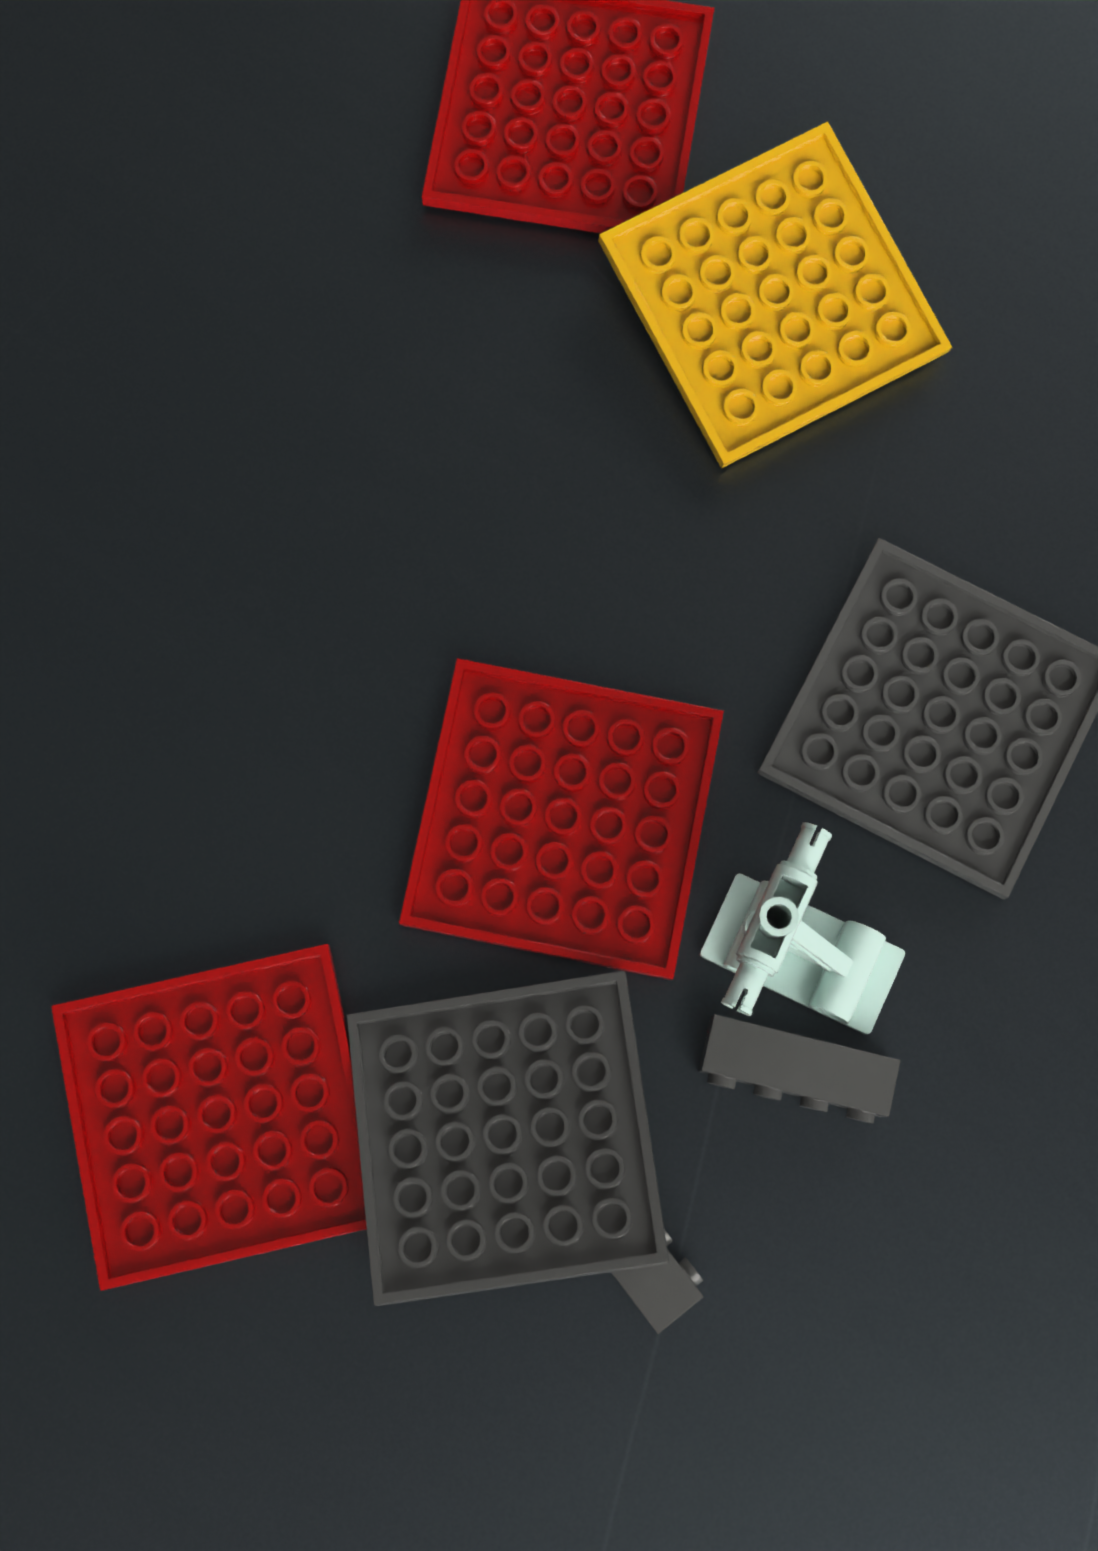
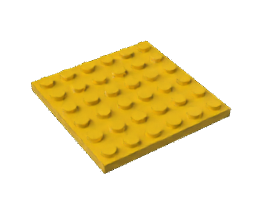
M828 122L599 234L598 242L721 469L943 356L952 348Z

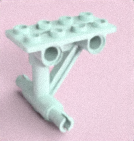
M803 822L787 861L782 860L780 864L776 865L769 881L764 880L760 883L740 873L734 877L700 951V956L735 973L721 1003L733 1009L742 991H744L745 994L737 1009L739 1013L751 1016L753 1013L752 1009L762 987H765L867 1035L872 1032L904 959L905 951L886 942V937L871 927L855 921H841L808 905L818 884L817 875L814 872L828 841L832 838V834L821 828L812 846H810V841L817 825Z

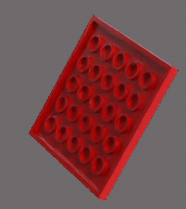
M461 0L422 192L423 206L603 233L684 193L715 7L669 0Z
M457 658L399 924L425 931L673 980L724 711Z
M329 944L51 1006L100 1291L367 1229L350 1042Z

